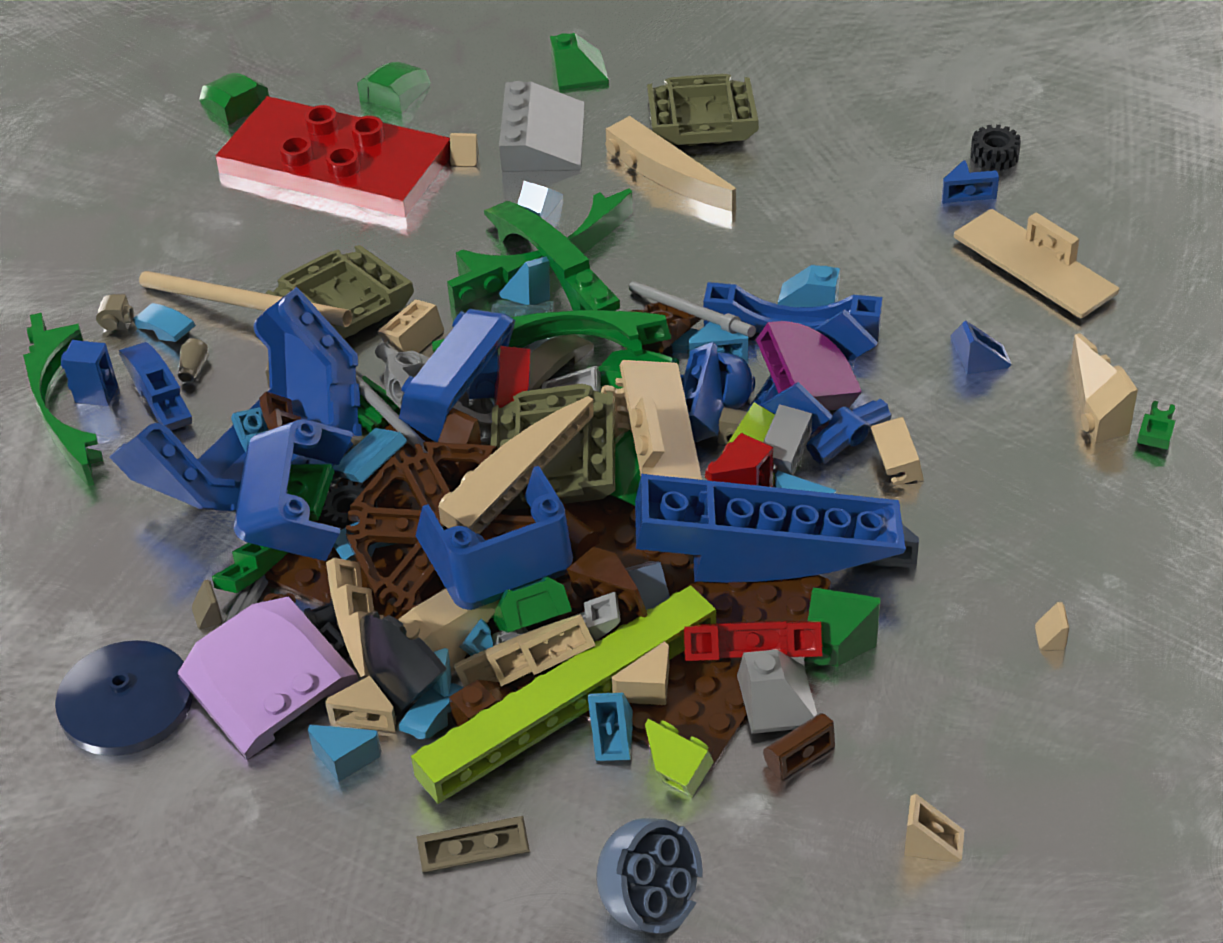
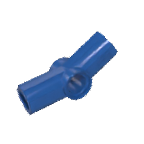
M879 399L853 410L846 406L839 408L833 414L829 425L807 442L806 447L812 458L819 464H826L848 445L853 447L859 445L865 440L868 433L871 432L870 426L891 419L892 414L889 411L888 404L884 400Z

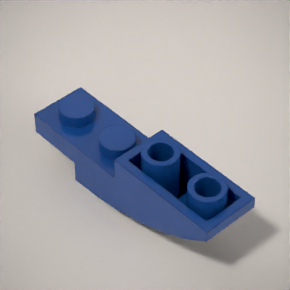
M147 342L119 350V355L141 396H145L158 423L165 425L170 430L192 424V415L180 395V386L158 352Z

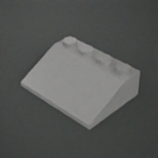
M506 82L499 141L501 170H581L585 103L533 82Z

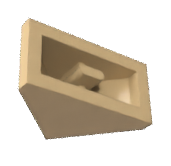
M666 642L661 643L612 677L613 693H624L629 703L666 705L670 668L669 645Z
M371 676L337 692L326 700V709L330 724L391 733H396L397 731L394 707Z
M918 794L911 795L904 856L955 863L962 861L965 830Z

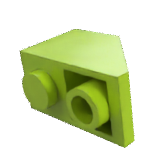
M648 719L645 723V728L655 769L662 782L692 798L714 763L708 751L709 747L695 737L691 736L688 740L678 735L679 731L665 721H661L658 724Z

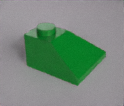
M562 33L557 36H550L552 65L559 91L609 84L602 53L599 49L575 33Z
M813 587L808 621H821L822 656L804 657V661L818 665L838 667L875 648L878 642L881 598Z

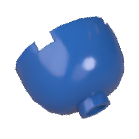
M718 352L723 405L726 408L738 409L746 404L751 393L754 391L755 377L743 358L734 354Z

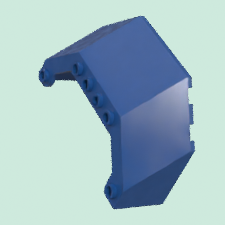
M295 287L266 309L254 322L256 336L268 348L270 389L267 392L291 399L293 414L300 416L301 419L352 431L353 436H362L361 424H358V407H360L359 384L356 383L358 354L299 288ZM258 400L250 409L261 407L260 400ZM160 423L148 425L129 442L122 444L109 456L132 481L199 509L236 512L246 452L238 438L234 425L198 459L168 427ZM350 441V443H349V445H348V447H347L345 453H346V452L348 451V449L353 445V443H352L351 441ZM292 454L291 464H332Z

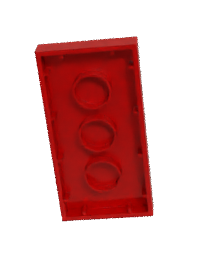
M267 96L215 157L219 173L406 218L449 161L450 138L383 123L381 119L375 116L357 117L336 112L334 108L327 105L313 107Z

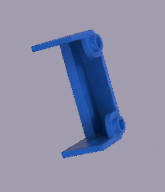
M469 309L466 313L461 311L452 324L454 328L415 377L409 376L402 386L401 391L404 392L399 419L431 440L438 442L449 411L456 405L492 356L498 352L499 347L509 346L515 319L505 313Z
M845 309L814 329L827 337L840 349L848 360L852 371L855 368L853 363L856 358L874 348L878 343ZM771 374L747 409L748 411L755 402L773 414H776L779 404L812 413L811 435L819 426L828 422L833 417L799 382L778 393Z
M300 419L254 435L247 447L234 521V532L237 537L248 543L326 561L340 534V528L309 521L310 508L307 502L301 497L287 494L292 454L339 465L352 439L353 432Z
M539 466L533 468L524 496L531 508V515L536 523L489 540L479 542L475 533L464 526H454L443 530L429 504L422 506L415 536L452 600L460 608L467 610L476 609L500 600L505 590L509 589L512 591L539 582L543 577L556 579L568 572L567 568L572 564L573 554L564 505Z

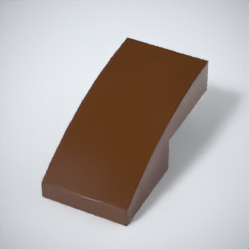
M267 391L259 398L262 414L269 430L301 419L300 416L293 414L291 399Z

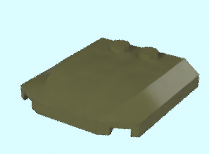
M731 75L681 76L664 79L665 85L653 88L652 83L647 85L652 131L672 145L686 144L688 146H695L699 143L722 144L727 141L747 140L759 130L757 110L750 78L744 77V82L731 80Z
M358 245L354 246L356 252L341 254L340 250L330 251L282 275L277 280L279 286L273 292L268 290L266 294L284 297L295 287H298L311 303L350 310L352 312V322L348 327L331 324L344 339L357 334L365 327L380 322L386 316L404 308L414 293V288L409 279L367 249Z
M586 384L522 391L513 396V402L502 408H499V405L492 408L491 445L497 446V449H499L507 441L534 423L563 407L589 396L593 399V417L542 471L562 504L604 499L615 491V397L613 392L607 391V394L593 390L592 386ZM521 491L504 509L530 508Z

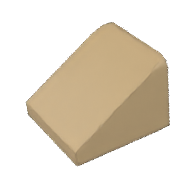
M451 133V166L475 167L479 158L477 134Z
M1057 602L1035 625L1040 650H1064L1067 645L1069 624L1063 602Z

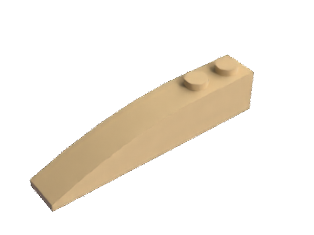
M631 116L605 129L607 151L643 176L696 201L731 212L736 210V188Z
M587 396L534 423L503 444L474 471L467 472L462 478L460 485L452 493L448 492L441 499L438 506L440 523L447 528L467 526L476 534H480L528 485L533 468L539 466L542 470L593 417V399Z

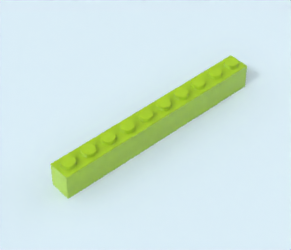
M691 585L680 592L672 594L666 601L654 608L647 609L648 615L645 618L639 616L630 623L621 625L612 634L600 641H595V646L563 661L548 673L536 677L530 684L508 694L502 701L489 709L480 711L466 723L452 728L443 737L421 747L415 754L411 755L415 778L437 804L443 802L589 710V694L613 693L612 677L661 643L666 642L669 645V660L685 650L684 626L716 624V609Z

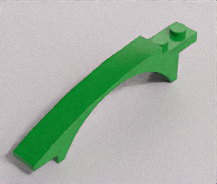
M628 188L607 198L601 192L593 195V204L588 217L567 238L583 254L589 251L633 213L632 190ZM464 249L456 252L458 274L460 276L447 281L450 304L456 309L503 289L525 262L542 258L543 255L539 250L516 255H486ZM549 265V275H550V274H552L554 271L552 270V268H551L550 265Z
M505 201L484 210V215L498 229V237L502 242L506 241L512 233L518 234L530 241L543 257L547 256L549 265L562 285L573 311H616L620 309V300L590 269L589 259L567 237L543 218L510 201Z
M605 310L545 312L511 317L515 319V325L508 347L523 348L531 343L550 337L580 334L611 340L625 347L632 354L640 355L643 354L642 345L671 339V334L666 316L660 314ZM444 339L432 341L433 353Z
M42 313L30 315L31 327H27V334L30 344L34 345L29 346L30 353L23 354L37 408L52 441L75 473L88 486L95 485L91 464L103 462V455L99 450L86 447L98 444L96 434L84 432L62 423L47 409V398L50 388L63 369L61 366L63 352L68 349L72 340L84 341L79 323L47 330Z

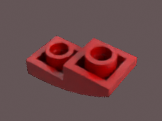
M507 346L499 347L494 407L499 405V408H502L514 401L513 396L522 391H528L530 349Z

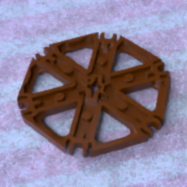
M423 442L424 449L428 453H424L422 446L417 443L415 444L416 456L408 457L402 449L400 450L401 463L394 454L350 505V511H348L349 521H357L359 523L355 526L346 525V539L376 600L380 595L381 604L384 605L390 598H396L398 600L393 605L394 612H402V616L405 615L412 608L423 602L420 599V595L437 574L415 535L422 506L429 504L440 523L438 506L444 495L450 492L437 468L438 463L450 460L475 462L480 465L497 450V446ZM401 479L408 483L421 510L376 508L374 504L393 481ZM527 486L522 490L524 496L527 490ZM498 515L480 535L486 541L536 522L532 516ZM375 542L415 544L387 578L379 575L368 553L369 546Z

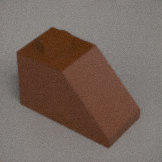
M452 408L449 411L438 442L481 445L478 419ZM444 460L438 463L437 468L443 479L460 485L464 475L469 471H474L479 464L468 461Z
M475 680L449 696L453 723L457 727L474 718L480 711L489 709L502 701L508 694L516 691L509 684L501 686L499 682Z

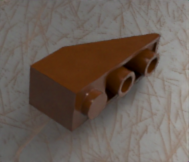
M592 547L567 568L572 581L571 587L578 596L592 600L616 592L620 610L644 618L648 615L637 586L616 553Z

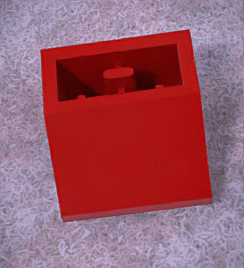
M740 433L733 442H729L725 446L720 457L708 465L705 478L708 481L773 487V447Z

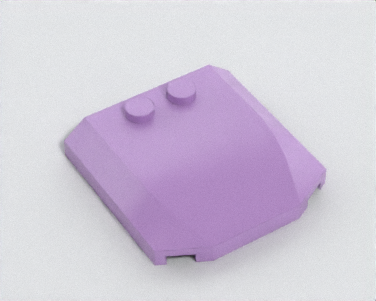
M289 596L251 604L197 641L178 671L180 680L246 760L275 740L273 733L325 696L330 697L358 681L354 670Z

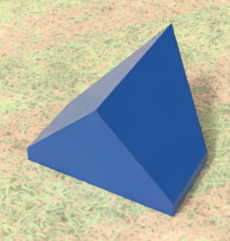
M967 320L950 335L967 375L1007 369L1012 365L1004 346Z

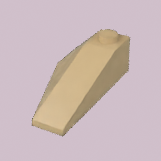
M1081 333L1075 334L1071 358L1083 429L1090 433L1095 443L1130 434L1138 389L1122 367L1119 365L1113 367L1110 357L1106 354L1100 356L1097 347Z
M444 589L412 608L398 620L403 623L407 631L406 636L410 640L421 638L433 652L443 648L449 650L452 676L456 673L453 664L464 660L467 655L459 646L480 619L487 624L490 618L494 617L495 609L500 600L476 609L467 610L457 606L447 589Z

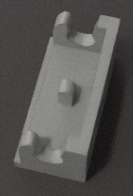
M779 404L763 443L773 447V473L776 474L777 471H781L794 476L812 433V413Z

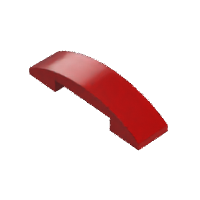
M758 621L684 626L685 661L739 658L743 656L744 652L779 650L789 657L822 656L821 621Z

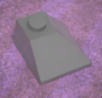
M779 650L743 653L737 678L752 734L794 730L817 715L804 665Z

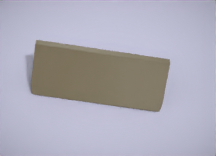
M523 816L416 836L422 873L530 852Z

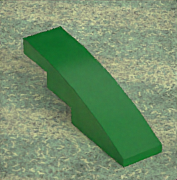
M246 543L232 551L234 564L212 576L213 586L216 589L239 593L261 578L288 552Z

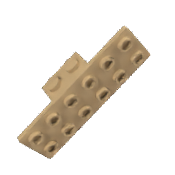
M990 209L954 232L955 239L1079 318L1085 317L1119 293L1118 286L1076 261L1079 238L1037 212L1028 217L1027 230L994 209Z
M622 360L619 366L640 475L650 474L702 480L678 364Z

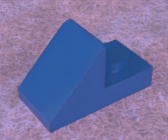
M966 160L962 161L943 178L942 203L997 199L999 183L997 170L970 173Z

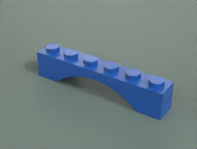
M708 282L703 307L724 315L730 313L738 316L742 322L755 326L756 332L760 333L768 322L777 321L799 323L815 329L845 309L878 342L883 297L851 295L841 301L824 306L790 307L762 300L735 284ZM704 320L705 326L707 323H709V321Z

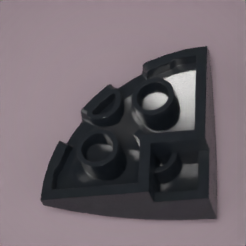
M377 611L370 612L361 618V643L369 674L393 705L395 717L397 718L411 708L423 694L432 689L447 668L421 638L410 640L406 636L407 631L403 623L396 618L388 615L380 619Z

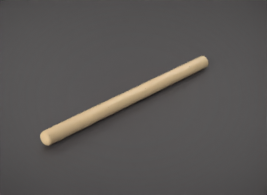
M150 271L142 272L139 277L140 285L145 288L265 311L282 298L280 296ZM312 303L330 324L348 327L351 324L352 312L350 310Z

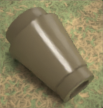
M191 338L181 345L178 378L182 382L193 383L209 357L208 346L205 342Z

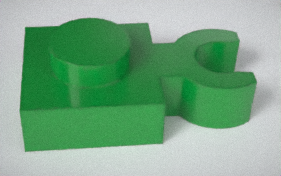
M1153 401L1150 414L1144 415L1137 443L1168 450L1176 420H1173L1175 405L1171 404L1169 410L1161 411L1158 409V401Z

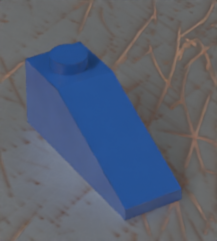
M711 342L690 351L682 381L694 442L718 435L719 420L724 408L717 345Z

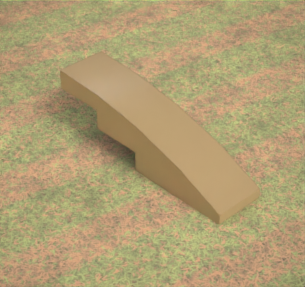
M333 558L326 562L337 622L347 651L360 677L366 678L370 674L361 643L360 620L366 614L374 611L372 589L362 587L361 570L358 562Z
M579 614L509 639L453 665L464 687L477 679L499 682L503 686L530 672L536 675L595 646V643L582 615Z

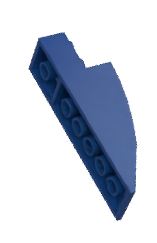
M641 474L635 499L636 549L693 555L695 582H759L800 578L831 573L903 554L906 549L899 500Z

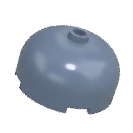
M656 818L636 819L618 828L603 846L596 871L598 893L608 913L617 922L630 929L659 934L670 932L684 922L697 903L689 900L696 890L697 877H703L701 854L692 834L684 826H678L667 819ZM667 897H684L681 909L671 918L648 923L643 922V919L640 917L658 918L666 910Z

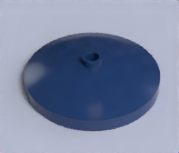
M139 640L113 643L86 655L68 671L57 691L55 708L64 734L79 748L106 756L133 754L160 743L182 724L192 704L193 694L180 680L178 671L184 661L168 647L154 642Z

